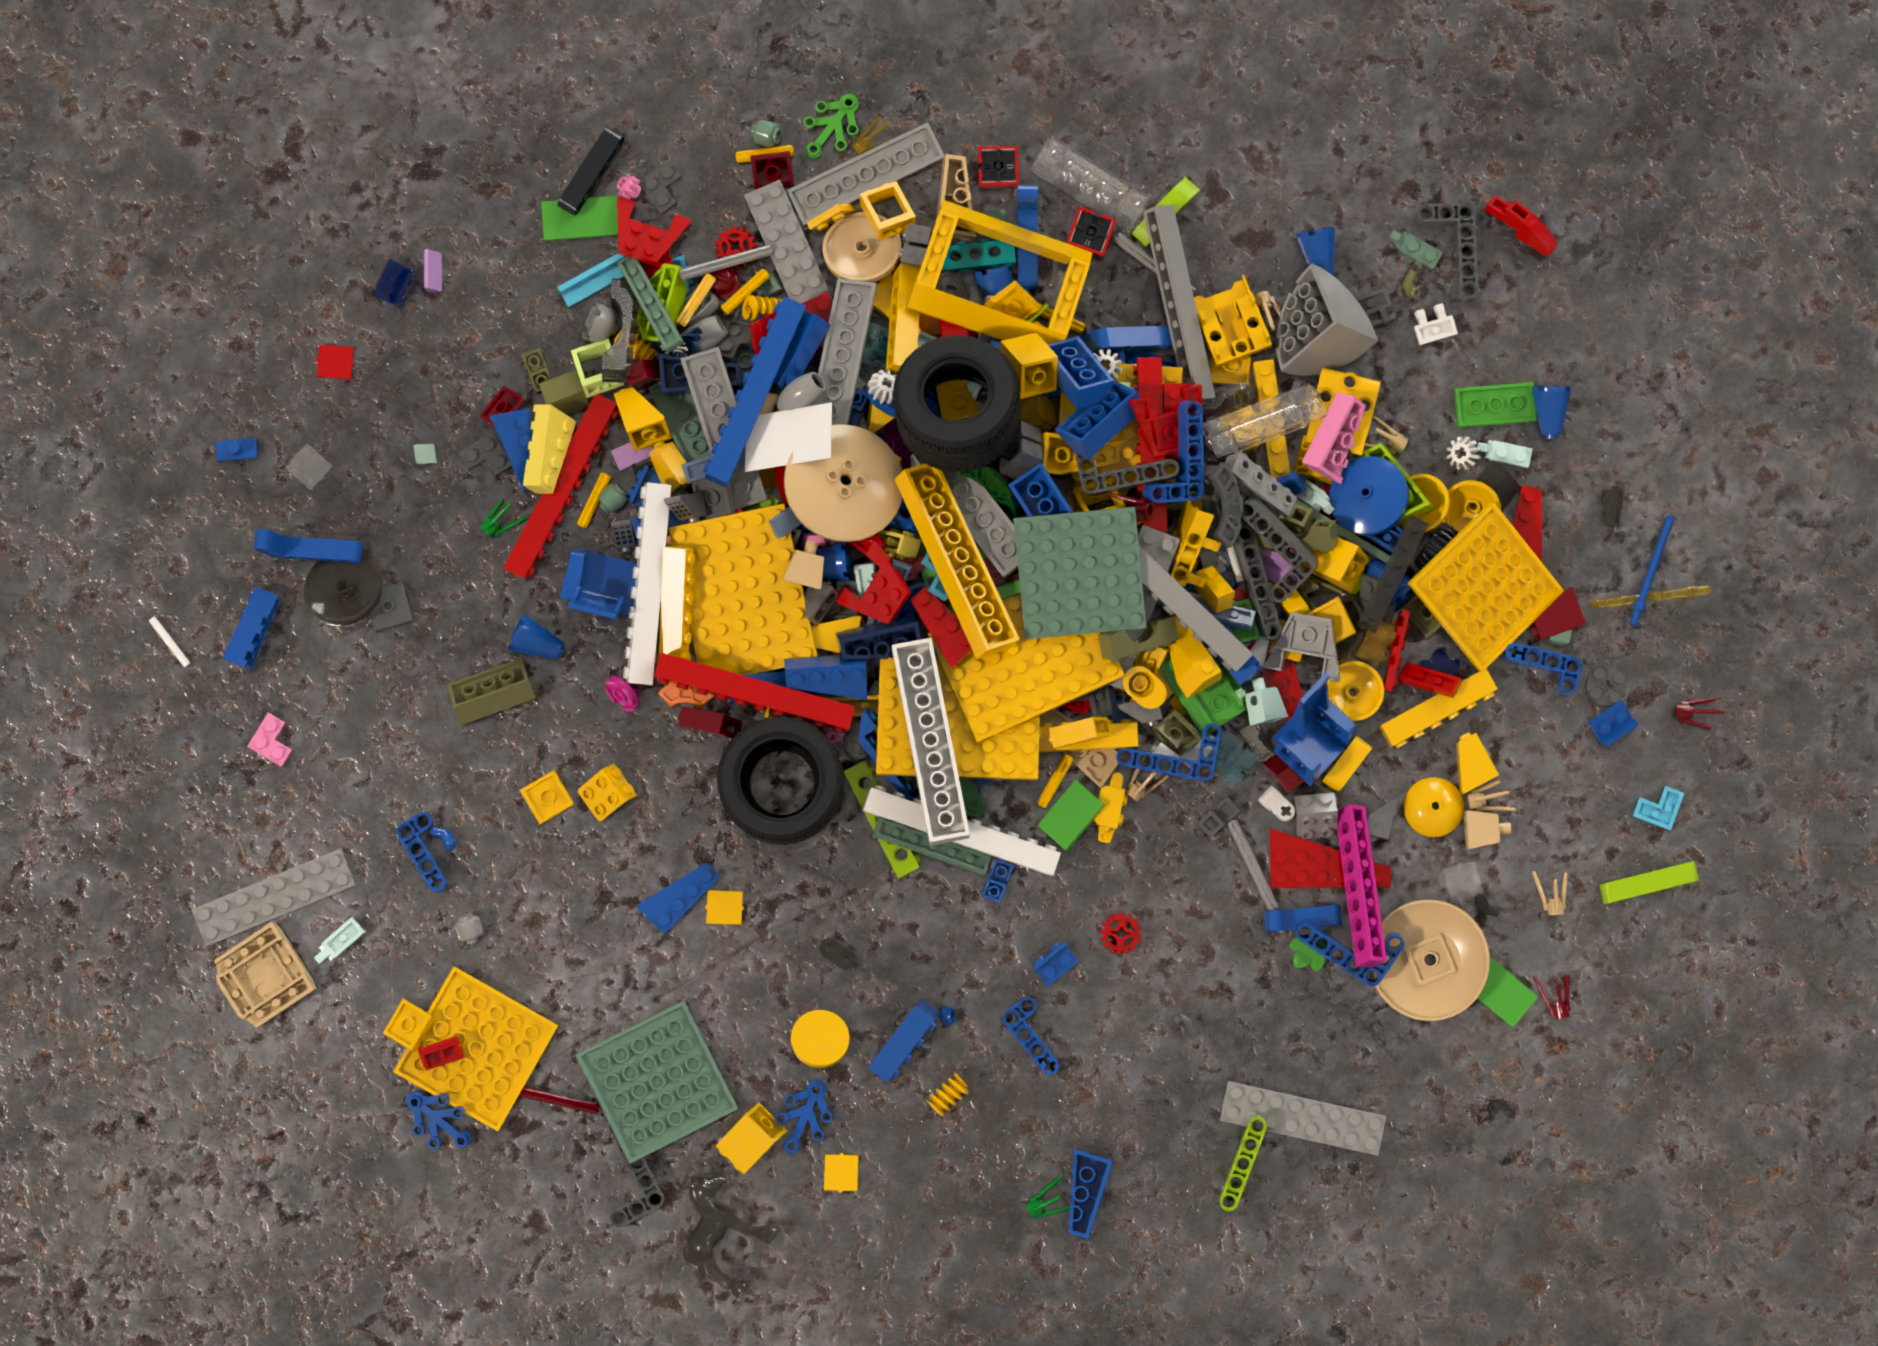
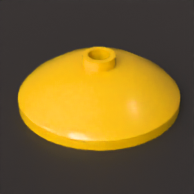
M1416 474L1410 476L1435 509L1401 526L1413 533L1433 531L1443 523L1448 515L1450 508L1449 492L1443 482L1432 475Z
M1465 480L1458 482L1448 490L1450 508L1445 521L1455 527L1459 533L1490 502H1494L1501 510L1499 497L1491 487L1480 481ZM1470 503H1475L1477 508H1472Z
M1349 661L1340 664V682L1327 681L1329 699L1352 721L1367 719L1382 704L1384 698L1383 681L1378 672L1366 663ZM1350 689H1354L1356 691L1355 696H1351L1349 694Z
M1429 777L1416 782L1408 790L1404 799L1403 809L1408 824L1417 833L1427 837H1441L1452 832L1459 825L1464 813V803L1461 793L1451 782L1438 777ZM1432 803H1437L1439 805V808L1437 810H1434L1432 808Z

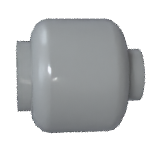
M473 913L459 916L454 924L459 940L467 941L468 944L478 942V937L484 933L480 918L477 915H473Z

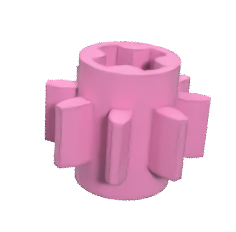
M630 175L627 177L623 176L617 183V189L620 190L618 195L629 200L638 197L641 192V187L638 185L640 180Z
M825 725L822 728L821 732L832 744L838 743L839 740H844L846 731L842 734L832 731L833 727Z

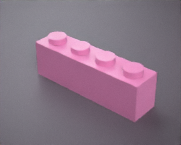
M1337 392L1302 463L1318 474L1341 484L1343 477L1340 476L1343 467L1346 468L1349 461L1346 457L1349 448H1353L1355 442L1353 441L1354 431L1359 429L1366 405L1354 396Z

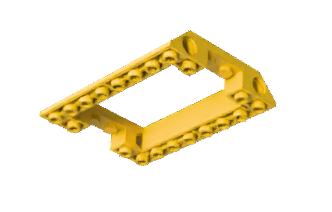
M943 200L907 308L1000 341L1037 333L1046 344L1066 340L1089 270L1092 252ZM956 226L1068 265L1047 328L935 289Z

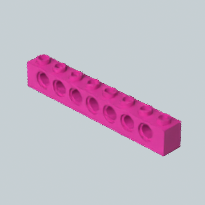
M1348 805L1338 810L1337 832L1356 967L1372 968L1386 962L1387 959L1365 806Z

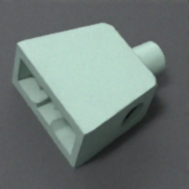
M1263 677L1252 680L1254 692L1245 695L1250 726L1271 723L1288 717L1278 689L1276 687L1266 688Z

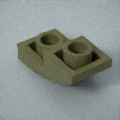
M540 347L521 354L536 393L541 391L539 383L552 379Z

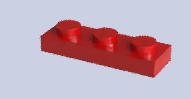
M1406 662L1398 677L1400 683L1454 698L1462 683L1459 677Z

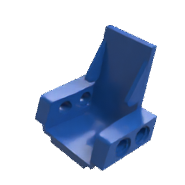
M574 548L570 555L560 598L570 600L568 608L620 620L621 613L629 615L630 606L633 607L634 599L631 598L632 586L635 587L636 579L633 578L634 566L637 567V563Z
M1327 672L1300 699L1294 715L1272 737L1277 742L1274 752L1309 786L1318 779L1352 742L1357 728L1356 724L1329 699L1327 681L1330 675Z

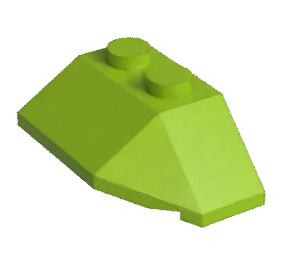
M664 263L661 269L649 280L677 329L678 323L676 319L682 311L687 289L685 280L681 279L679 273L682 267ZM640 306L636 321L642 339L660 342Z

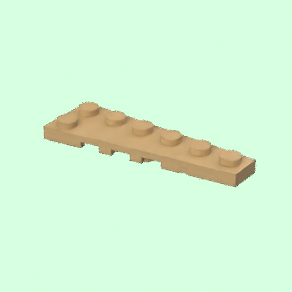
M1053 709L1040 715L1039 727H1041V723H1053V726H1060L1061 722L1074 721L1058 710ZM1115 749L1063 751L1064 754H1069L1074 758L1073 763L1100 789L1118 765L1116 759L1117 751Z

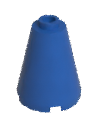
M1334 226L1296 234L1297 241L1308 266L1313 263L1334 275Z
M1012 266L973 273L984 301L986 296H994L1012 283Z
M1532 386L1531 392L1541 434L1545 435V438L1548 439L1557 438V435L1562 433L1571 395V386Z
M840 542L816 550L815 555L824 557L822 578L839 581L851 580V577H848V573H852L850 550L846 551L845 546H849L848 542Z
M1379 559L1371 560L1367 563L1365 574L1369 573L1383 579L1380 597L1395 605L1394 612L1399 611L1412 598L1413 589L1408 585L1412 578Z
M522 614V619H519L511 637L513 640L507 647V650L553 660L557 657L561 658L565 649L562 646L563 641L525 614Z

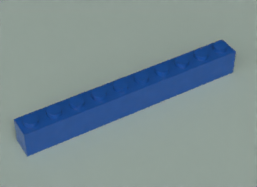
M785 296L782 302H777L774 309L776 316L774 320L770 318L766 330L769 332L766 337L762 336L758 345L761 350L758 355L754 354L750 363L753 368L751 372H746L742 381L745 383L743 390H738L734 399L738 402L735 408L731 407L728 412L727 418L730 420L727 426L723 424L719 436L722 438L719 443L715 442L711 453L714 456L712 460H707L703 469L706 472L705 479L727 488L805 312L806 305Z

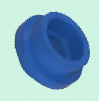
M944 1006L939 1013L940 1021L943 1022L944 1026H950L956 1020L955 1010L949 1006Z

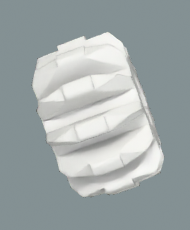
M1102 349L1099 350L1100 357L1094 353L1093 355L1100 363H1109V370L1106 371L1114 379H1117L1118 375L1115 372L1122 371V368L1117 367L1122 364V361H1115L1118 354L1115 353L1111 357L1110 349L1107 350L1106 355H1104Z
M880 370L872 375L871 380L868 382V387L870 388L868 394H874L873 400L878 398L880 404L884 401L890 404L893 401V387L897 374L891 375L890 370L886 373Z
M1460 436L1457 437V441L1452 440L1451 445L1453 447H1447V451H1451V454L1447 455V459H1452L1450 465H1456L1458 470H1461L1463 467L1465 470H1468L1470 465L1475 466L1476 462L1474 459L1481 458L1479 455H1476V452L1481 450L1479 447H1475L1477 442L1475 440L1470 442V437L1463 439ZM1462 450H1464V452H1466V455H1465V456H1464V455H1461V451H1462Z

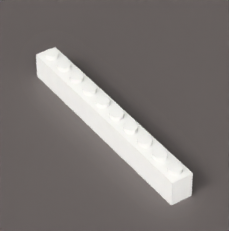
M647 482L644 487H641L640 491L643 506L639 507L638 518L641 519V527H637L636 538L639 539V547L636 546L634 557L637 559V567L634 566L633 578L636 580L635 587L632 586L631 598L634 601L633 607L630 606L629 618L632 619L631 627L628 626L627 638L630 639L629 647L626 646L625 658L628 659L627 667H624L623 678L626 679V683L653 685L662 589L663 547H666L669 507L664 503V498H669L671 494V485Z
M875 785V788H869L862 809L863 812L927 833L921 800L914 798L913 801L906 800V795L894 792V795L886 793V788ZM972 818L967 821L970 838L953 841V843L1049 876L1054 875L1061 854L1056 851L1057 848L1048 844L1045 847L1037 845L1038 841L1027 838L1026 841L1019 839V834L1010 831L1007 834L1000 832L1001 828L989 825L988 828L981 825V821Z

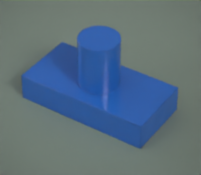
M256 438L216 441L218 462L258 459Z

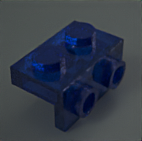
M389 259L372 295L391 305L400 304L405 297L404 290L406 286H409L414 279V275H412L414 270Z

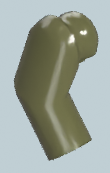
M1409 269L1402 287L1406 296L1414 299L1420 295V290L1414 284L1418 273Z

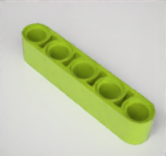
M1692 861L1600 884L1599 887L1604 904L1696 882L1699 881L1695 862Z
M1253 1115L1249 1118L1222 1188L1219 1201L1221 1207L1226 1211H1232L1237 1207L1266 1132L1267 1124L1261 1115ZM1256 1120H1260L1263 1123L1262 1128L1259 1130L1252 1128V1123ZM1248 1139H1253L1256 1142V1145L1251 1149L1245 1147V1142ZM1246 1158L1249 1163L1246 1167L1242 1168L1237 1165L1238 1160ZM1233 1177H1239L1242 1180L1239 1186L1230 1184ZM1226 1196H1232L1234 1202L1231 1205H1226L1223 1203V1199Z

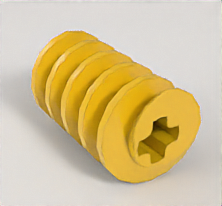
M749 295L744 300L742 306L743 318L745 320L750 318V320L754 321L758 314L766 316L773 312L777 302H782L783 299Z
M625 325L616 336L614 345H621L620 349L622 351L627 349L626 354L629 356L633 354L634 360L639 358L640 360H652L657 353L654 348H651L652 341L645 344L646 340L638 339L639 332L633 335L634 328L626 330L627 325Z
M956 1072L953 1073L955 1080L947 1079L949 1086L942 1083L943 1091L937 1088L935 1090L937 1096L930 1094L931 1102L926 1100L942 1117L945 1116L943 1109L951 1110L949 1103L956 1106L955 1098L962 1100L961 1093L969 1094L968 1086Z

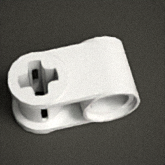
M1272 785L1259 797V803L1280 820L1290 821L1294 817V806ZM1289 807L1291 815L1282 816L1281 808L1286 809Z

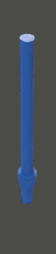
M1671 515L1666 516L1637 601L1634 602L1632 608L1634 611L1629 625L1637 627L1640 615L1644 613L1645 601L1674 517Z

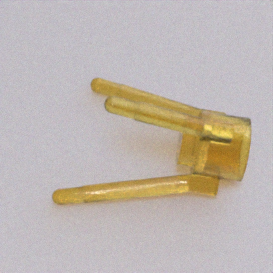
M878 116L854 139L855 142L851 145L858 155L869 151L871 147L869 140L885 129L891 123L890 120L877 128L869 136L864 137L880 120Z

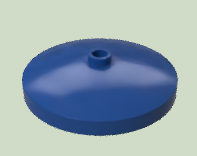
M1361 457L1349 462L1346 468L1343 467L1340 476L1343 477L1342 483L1338 484L1334 481L1331 483L1329 502L1335 509L1332 514L1342 527L1354 534L1372 536L1391 529L1402 518L1408 505L1409 488L1404 475L1393 463L1380 457Z

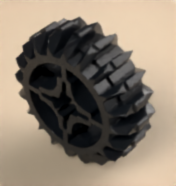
M1444 522L1437 528L1414 560V564L1420 570L1458 534L1455 527Z

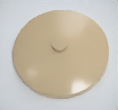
M856 212L846 215L829 228L823 240L822 250L828 269L837 278L876 282L889 275L897 266L900 260L898 256L902 244L900 234L879 241L864 212ZM877 214L880 222L887 220L884 216Z

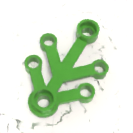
M845 94L839 101L825 103L824 101H818L815 109L819 114H823L827 110H839L833 116L820 118L807 116L804 119L806 129L827 125L817 140L807 145L806 154L810 159H818L821 156V147L834 129L836 150L844 152L847 149L841 122L846 114L849 124L847 127L848 135L851 137L858 135L859 128L855 122L854 112L858 109L859 102L855 95ZM847 100L852 101V105L846 106L845 102ZM820 104L825 106L823 110L818 109ZM812 120L813 124L811 126L806 125V121ZM855 127L857 130L855 133H851L849 129ZM839 143H844L845 147L840 149L837 147V145ZM816 147L817 151L815 153H812L810 151V148Z

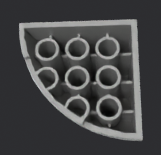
M1312 263L1297 279V286L1293 293L1288 294L1283 305L1276 336L1279 339L1277 357L1282 372L1299 376L1318 375L1321 373L1322 367L1336 370L1354 361L1378 341V338L1365 311L1349 290L1326 270Z

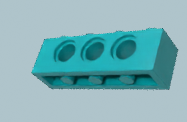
M989 239L978 240V243L971 244L969 241L958 242V245L949 246L941 273L945 271L958 273L1016 266L1014 246L999 240L989 241ZM991 249H998L1000 255L993 257L989 252ZM978 251L981 256L978 259H973L970 257V253ZM953 253H958V254H960V256H961L960 260H958V261H953V260H951V259H950L951 254H953Z

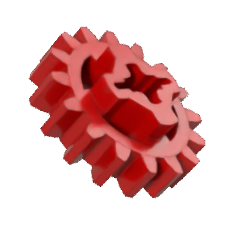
M733 226L732 231L725 228V234L719 233L721 239H715V243L719 246L714 247L715 252H720L716 255L717 259L746 251L744 249L746 242L749 244V250L757 248V244L752 243L755 241V237H749V230L744 233L742 226L739 230H736V227ZM738 235L737 238H731V236ZM724 243H725V245H726L727 248H728V249L725 251V252H726L725 254L723 253V244H724ZM739 244L740 250L732 249V245L737 246Z
M1114 912V918L1111 919L1107 916L1108 923H1101L1105 928L1104 930H1099V933L1104 935V937L1100 938V941L1106 942L1103 947L1107 948L1109 946L1111 948L1110 953L1117 950V955H1120L1121 951H1124L1127 955L1129 948L1133 951L1136 950L1134 944L1140 945V941L1137 938L1143 936V934L1138 933L1142 926H1136L1138 919L1132 921V914L1125 917L1124 912H1121L1120 916H1117L1116 912ZM1118 920V926L1114 929H1108L1111 923ZM1126 921L1131 924L1134 931L1129 930L1125 926ZM1120 928H1123V932H1126V934L1130 935L1123 936L1122 939H1119L1118 935H1115V933L1111 932H1117ZM1108 936L1115 939L1116 946L1109 941ZM1133 938L1129 945L1123 947L1126 939Z

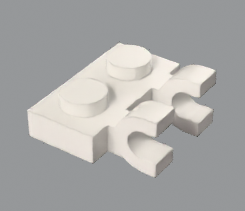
M1443 303L1433 307L1437 320L1427 322L1424 309L1414 313L1419 324L1413 327L1419 346L1458 334L1453 316H1446Z

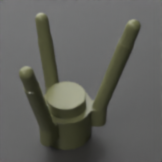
M1310 575L1296 589L1313 610L1316 607L1304 590H1309L1312 586L1318 588V584L1334 592L1343 594L1342 590L1315 578L1313 575Z

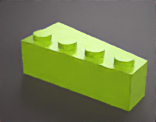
M1382 443L1363 451L1365 457H1380L1393 463L1402 472L1407 481L1409 501L1404 515L1397 523L1399 526L1435 509Z

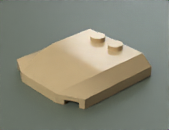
M274 921L214 960L217 967L216 980L238 1017L252 1023L256 1028L262 1026L316 990L311 975L282 929Z

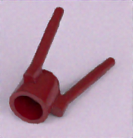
M1115 493L1109 494L1111 497L1131 502L1124 504L1125 507H1135L1137 522H1144L1145 518L1153 516L1154 506L1151 502H1144V500Z
M1716 697L1681 701V703L1676 705V719H1681V723L1711 729V726L1690 720L1689 718H1693V713L1724 714L1725 711L1694 709L1693 706H1690L1716 701Z
M1565 975V1001H1562L1560 985L1557 983L1558 1002H1554L1553 1007L1538 978L1534 976L1533 979L1548 1008L1549 1015H1553L1554 1020L1570 1017L1569 975Z

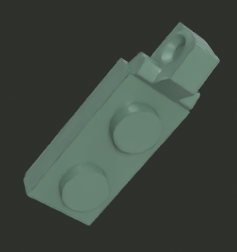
M1393 230L1388 238L1397 244L1395 248L1399 250L1398 252L1432 271L1443 254L1442 251L1410 233L1403 232V234H1400Z

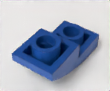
M996 858L981 897L1001 903L1015 864Z

